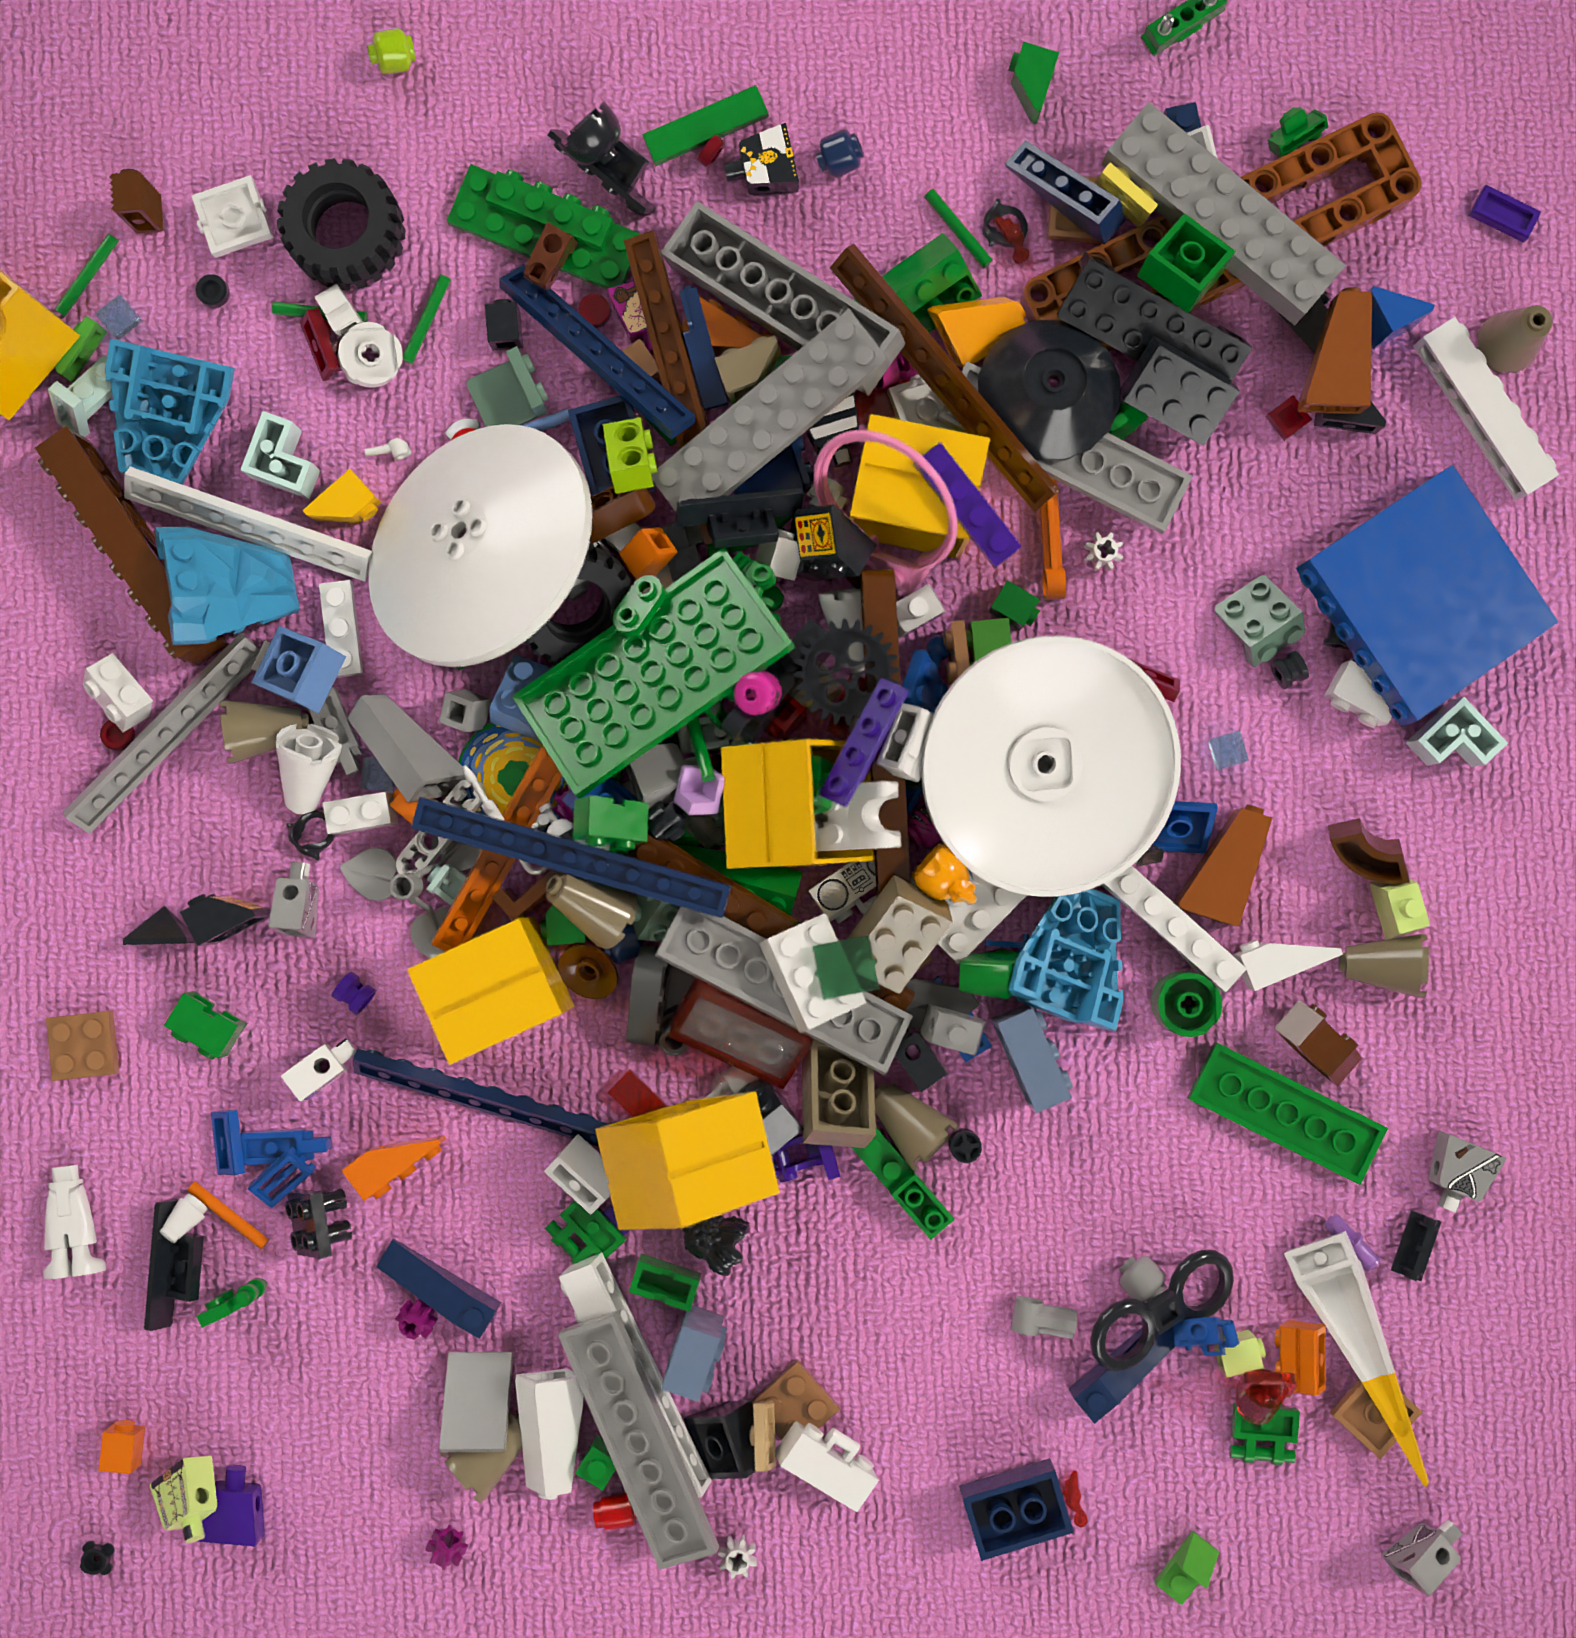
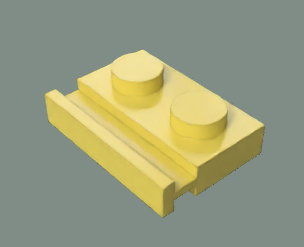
M1112 163L1108 164L1095 182L1096 185L1120 199L1124 216L1137 227L1143 225L1159 205L1154 201L1153 195L1147 189L1139 188L1130 180L1129 174L1123 168L1115 167Z

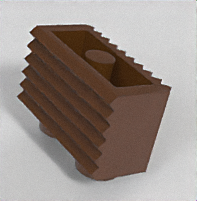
M123 169L120 173L111 174L110 179L112 181L110 184L113 186L110 189L113 192L111 203L114 205L111 209L137 234L162 232V199L159 191L138 170Z

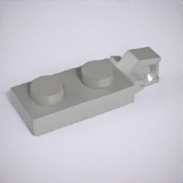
M333 687L320 712L316 713L312 710H309L315 725L325 727L336 733L339 737L338 742L339 744L342 743V750L336 764L342 763L346 775L351 777L362 772L356 757L362 754L352 724L347 719L348 715L339 693Z

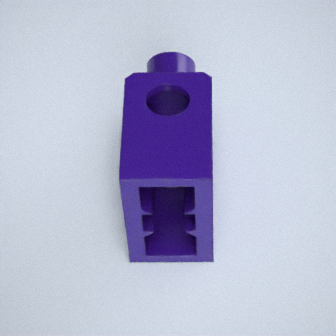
M227 1466L225 1481L219 1480L215 1482L217 1508L216 1511L202 1520L205 1537L196 1542L255 1547L263 1538L265 1527L262 1487L258 1483L245 1482V1466Z

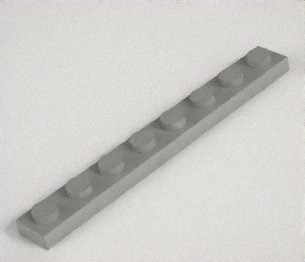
M241 632L63 811L65 818L90 834L192 732L220 701L253 670L252 666L261 648Z

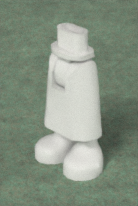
M78 1165L52 1168L53 1182L48 1183L50 1190L46 1203L44 1250H52L51 1262L43 1271L44 1279H59L71 1275L81 1276L105 1271L106 1262L101 1258L93 1257L88 1248L89 1244L97 1243L86 1190L84 1185L80 1184L83 1183V1178L79 1179ZM69 1247L72 1248V1262L68 1258L67 1248Z

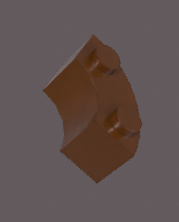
M1360 818L1328 825L1332 847L1339 859L1351 871L1361 877L1379 883L1402 884L1410 882L1400 839L1386 840L1374 836L1365 829Z
M1299 1000L1274 1029L1301 1057L1338 1087L1362 1060L1361 1055L1356 1049L1359 1045L1347 1034H1338L1325 1020L1327 1015L1313 1003L1308 1007Z

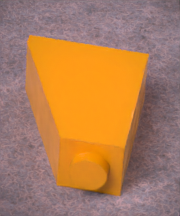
M1006 297L937 305L927 309L952 361L961 368H964L967 361L974 364L984 358L988 350L1008 330L1025 324L1024 318H1026L1022 305L1018 301H1013Z

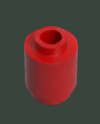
M626 1493L601 1497L600 1501L593 1502L594 1522L597 1529L604 1528L607 1531L636 1526L637 1517Z

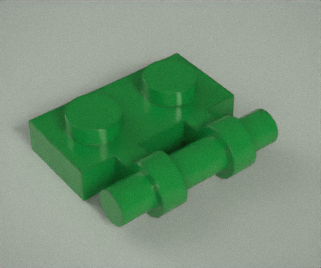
M575 1200L560 1214L567 1223L565 1227L561 1228L552 1220L544 1228L553 1237L551 1241L556 1247L560 1245L572 1258L570 1260L572 1264L589 1258L593 1253L596 1255L603 1253L606 1259L627 1239L603 1214L599 1207L590 1215ZM575 1232L585 1242L586 1246L580 1249L569 1236Z
M254 1278L239 1288L237 1293H234L232 1288L205 1303L206 1310L196 1316L201 1328L250 1305L265 1293L267 1288L266 1280Z
M1233 1403L1231 1435L1233 1438L1243 1439L1242 1446L1230 1445V1458L1242 1459L1244 1463H1254V1460L1270 1461L1271 1465L1281 1466L1283 1462L1295 1463V1450L1285 1449V1442L1298 1443L1300 1411L1295 1407ZM1256 1440L1272 1441V1445L1270 1448L1256 1447Z

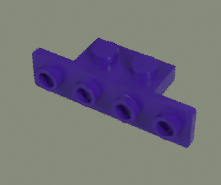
M880 679L819 792L820 796L842 807L848 806L860 782L863 783L880 752L892 722L908 694V690L905 687L886 679Z

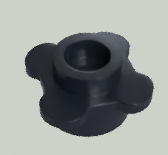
M87 1541L82 1547L84 1554L81 1557V1570L90 1575L99 1573L101 1575L109 1574L113 1568L110 1562L111 1555L115 1551L114 1546L109 1542L101 1545L95 1544L94 1541ZM98 1555L100 1560H96L95 1556Z

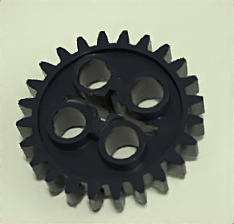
M843 619L841 628L838 629L834 622L830 621V631L827 633L824 629L818 627L817 630L820 636L818 639L807 636L811 644L810 648H799L806 655L805 659H795V663L803 666L802 671L793 674L795 677L803 678V683L796 686V690L806 689L807 694L801 701L805 702L812 699L814 703L811 706V712L821 708L823 710L821 714L822 720L827 718L829 714H833L834 724L837 725L840 718L845 717L847 725L850 726L853 716H857L859 720L874 692L866 693L859 688L858 681L861 675L866 673L875 676L877 684L880 679H886L899 685L898 681L891 678V674L900 672V668L891 667L890 662L896 660L898 655L887 654L886 651L893 644L891 642L884 645L880 643L884 635L883 632L873 637L871 635L873 625L870 624L863 631L860 630V620L855 622L853 628H849L847 620ZM855 642H861L867 648V655L861 661L852 660L848 653L849 647ZM824 652H830L835 657V666L830 671H823L817 663L818 657ZM870 661L875 662L873 668L852 674V681L847 682L845 677L826 683L819 682L820 677L841 671L843 663H847L849 667H855ZM838 683L844 687L846 694L841 702H833L828 698L827 690L830 685Z

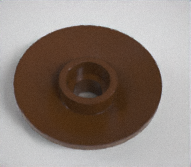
M585 944L573 945L567 948L559 958L558 971L563 982L571 991L579 996L588 999H602L609 996L618 984V971L614 962L606 953L596 947Z

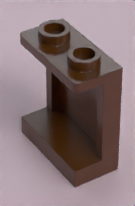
M551 869L520 898L511 888H501L492 898L512 921L525 918L547 898L546 885L549 879L561 872Z

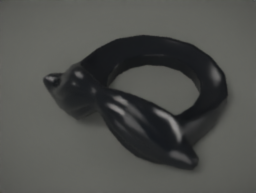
M996 199L994 205L987 211L984 217V226L982 228V234L988 240L989 247L998 244L1013 248L1021 244L1028 232V224L1023 213L1015 207L1001 204L1000 199ZM1012 214L1021 223V233L1015 239L1007 238L997 231L995 227L989 225L990 220Z
M312 811L302 815L295 823H287L286 825L288 827V839L295 845L296 849L303 855L319 861V854L333 842L335 835L328 834L326 839L320 843L305 844L303 846L298 843V840L302 837L301 833L304 831L305 825L309 820L321 818L325 821L323 812Z

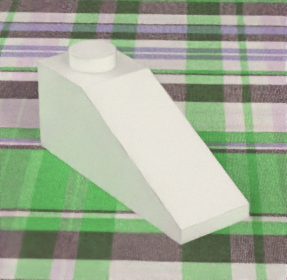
M1258 939L1241 945V951L1233 954L1247 968L1242 974L1247 989L1257 991L1341 956L1343 952L1341 948L1259 943Z

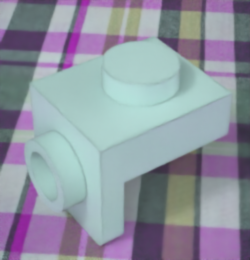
M444 864L443 867L438 865L427 879L430 884L426 890L430 893H435L452 905L467 876L452 864Z

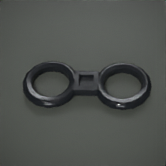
M1199 1250L1188 1255L1178 1264L1171 1276L1168 1289L1147 1303L1138 1299H1123L1111 1304L1098 1317L1090 1337L1091 1353L1097 1363L1110 1371L1129 1369L1136 1366L1148 1355L1155 1343L1157 1333L1161 1335L1184 1319L1213 1316L1226 1303L1234 1283L1233 1267L1227 1257L1216 1250ZM1202 1265H1216L1219 1271V1282L1212 1297L1198 1306H1187L1183 1298V1289L1189 1275ZM1124 1315H1140L1143 1330L1136 1346L1123 1355H1109L1106 1352L1105 1339L1111 1325Z

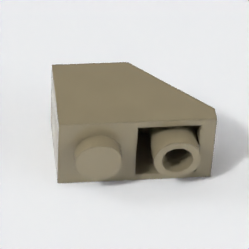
M775 335L769 338H757L752 341L751 345L740 349H728L721 356L714 358L731 404L739 401L771 374L781 354Z

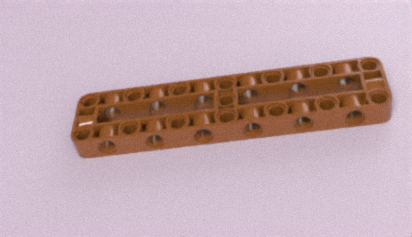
M1379 112L1371 113L1240 177L1273 204L1281 200L1284 194L1301 186L1302 188L1308 187L1336 173L1340 167L1356 159L1358 162H1366L1375 180L1374 182L1293 221L1323 247L1403 209L1419 193L1422 183L1392 120L1384 113ZM1368 130H1373L1378 138L1370 136ZM1311 157L1319 158L1323 165L1315 164ZM1255 184L1264 185L1267 192L1258 191ZM1396 185L1402 186L1406 194L1400 193L1396 189ZM1339 212L1347 213L1351 221L1342 219ZM1161 215L1106 242L1105 245L1102 244L1087 251V253L1111 265L1118 274H1122L1134 267L1139 269L1144 264L1150 251L1154 248L1146 246L1143 238H1151L1157 245L1174 225ZM1083 254L1027 282L1021 295L1020 304L1026 313L1028 322L1033 320H1061L1058 318L1057 312L1082 270L1078 262ZM1225 269L1223 274L1191 311L1245 286V284ZM1155 289L1150 290L1151 292H1153V293L1157 294L1158 296H1160V297H1162V298L1168 300L1169 302H1171L1169 299H1167L1165 296H1163V295H1162L1161 293H1159L1157 290H1155ZM1030 293H1042L1045 297V301H1034L1031 298ZM1097 339L1108 351L1115 349Z

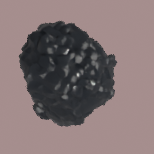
M718 1215L683 1227L685 1250H688L689 1253L698 1259L706 1260L713 1272L729 1276L731 1267L741 1263L743 1255L735 1248V1245L744 1239L749 1222L736 1216L724 1218L722 1215Z

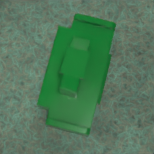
M1293 107L1285 112L1279 120L1281 127L1270 133L1271 137L1267 140L1269 150L1280 158L1295 151L1297 147L1307 141L1317 140L1321 137L1322 131L1329 128L1327 116L1316 109L1307 114L1305 109Z
M1123 402L1119 406L1108 433L1123 440L1144 423L1148 416L1144 412Z

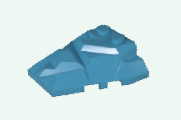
M110 338L105 375L106 380L111 383L113 400H110L109 404L110 411L115 412L117 430H114L113 433L119 472L125 473L129 467H133L183 485L229 401L235 368Z
M155 527L154 533L158 558L164 559L171 600L168 620L172 645L207 644L216 641L219 635L231 631L236 634L244 631L245 626L257 622L265 624L299 612L300 608L290 555L264 546L190 527Z
M1093 888L1076 894L1055 896L1016 959L1009 986V991L1012 995L1016 996V1000L1069 1022L1085 1023L1092 1027L1116 1031L1123 1004V990H1118L1117 971H1122V960H1117L1116 942L1121 941L1120 900Z

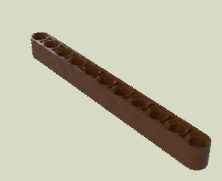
M894 569L862 570L860 574L862 630L864 631L871 624L873 625L871 633L873 637L883 632L884 635L880 643L882 645L890 642L893 644L886 651L887 654L898 655L896 660L890 662L891 667L900 668ZM863 644V651H864V658H865L866 655H867V648H866V646ZM875 662L864 663V670L873 668ZM900 672L891 674V678L898 681L901 686ZM866 673L865 689L866 693L875 690L877 680L872 674ZM880 752L871 766V782H898L899 796L898 798L884 801L879 809L878 816L881 825L886 830L900 832L901 847L875 848L876 898L893 875L911 883L906 782L904 778L894 776L876 764Z

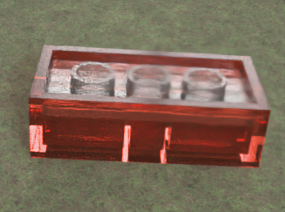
M696 977L673 1015L669 1037L782 1089L785 1088L811 1048L814 1039L802 1032L799 1033L798 1030Z

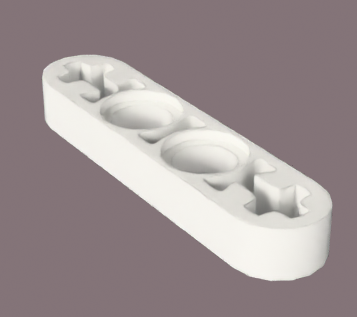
M462 780L453 788L443 803L460 808L464 807L467 810L476 812L483 802L475 790L473 791L475 799H467L462 806L454 802V800L456 802L463 801L467 796V792L464 790L465 787H473L467 780ZM477 780L478 784L480 785V787L486 795L485 786L482 782ZM418 831L396 860L397 872L399 874L416 873V871L432 865L452 840L437 836L439 840L438 846L431 850L424 843V837L427 833ZM420 852L426 855L419 857L415 862L417 870H408L410 864L407 859L416 858Z

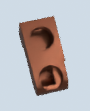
M547 222L527 262L524 278L544 290H549L555 282L559 270L562 269L569 254L573 253L578 242L573 236Z

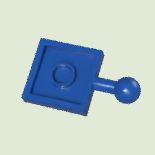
M942 636L931 638L927 643L926 649L914 650L903 683V687L908 690L903 703L926 709L934 714L941 699L948 691L947 685L943 683L938 674L941 661L950 655L949 650H946Z

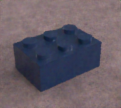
M621 395L568 410L591 496L613 486L603 424L636 418L633 406ZM654 482V487L647 488L650 494L657 492Z
M1050 1458L959 1486L981 1561L1074 1533L1057 1474Z

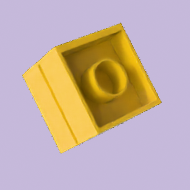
M1 269L0 415L10 420L78 340L80 335Z
M870 414L867 431H875L891 436L905 443L921 456L941 442L978 491L980 490L990 438ZM865 441L849 519L853 520L864 530L868 537L873 534L878 536V543L921 552L939 547L945 540L949 527V515L946 506L914 467V461L892 447L877 442ZM958 522L956 541L947 556L960 559L970 540V537Z
M805 739L721 747L722 776L725 778L723 800L727 868L875 861V849L815 851L811 755L823 757L834 765L847 741ZM871 768L863 783L871 782Z
M535 916L514 920L407 969L449 1065L557 1017L575 1007L570 993L559 974L548 944L542 938L541 929Z
M756 1091L691 1099L595 1129L605 1174L609 1180L608 1187L618 1230L683 1228L780 1193Z

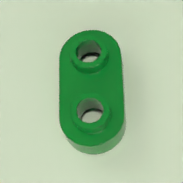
M648 575L636 580L614 611L613 624L622 635L634 637L642 633L663 604L666 591L659 579ZM651 587L649 592L642 593L646 588ZM632 613L631 618L624 620L627 614Z

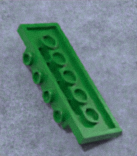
M470 164L446 220L448 225L530 258L548 222L573 236L578 242L573 253L569 254L562 269L559 271L606 290L625 284L631 267L623 240L640 235V233L614 223L613 218L609 217L610 212L603 207L593 205L591 210L582 206V201L574 195L565 193L562 198L552 194L553 189L550 186L538 181L535 182L534 186L523 182L524 177L513 170H507L505 174L497 171L494 174Z

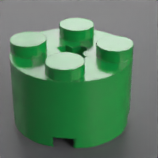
M1176 971L1167 974L1157 981L1151 995V1009L1158 1024L1166 1030L1185 1037H1196L1205 1034L1215 1022L1217 1023L1222 1013V998L1216 986L1203 975L1188 971ZM1185 998L1190 999L1192 1002L1191 1005L1186 1006V1010L1181 1007V1001H1185Z

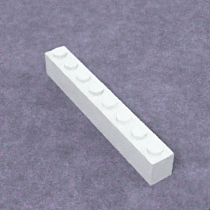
M603 1253L570 1265L559 1276L564 1295L569 1298L574 1308L578 1324L615 1311L619 1312L698 1498L702 1497L712 1480L670 1393L661 1389L663 1378Z

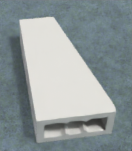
M569 1369L517 1374L515 1383L526 1487L537 1492L540 1498L556 1499L558 1495L571 1493L584 1394L575 1373Z

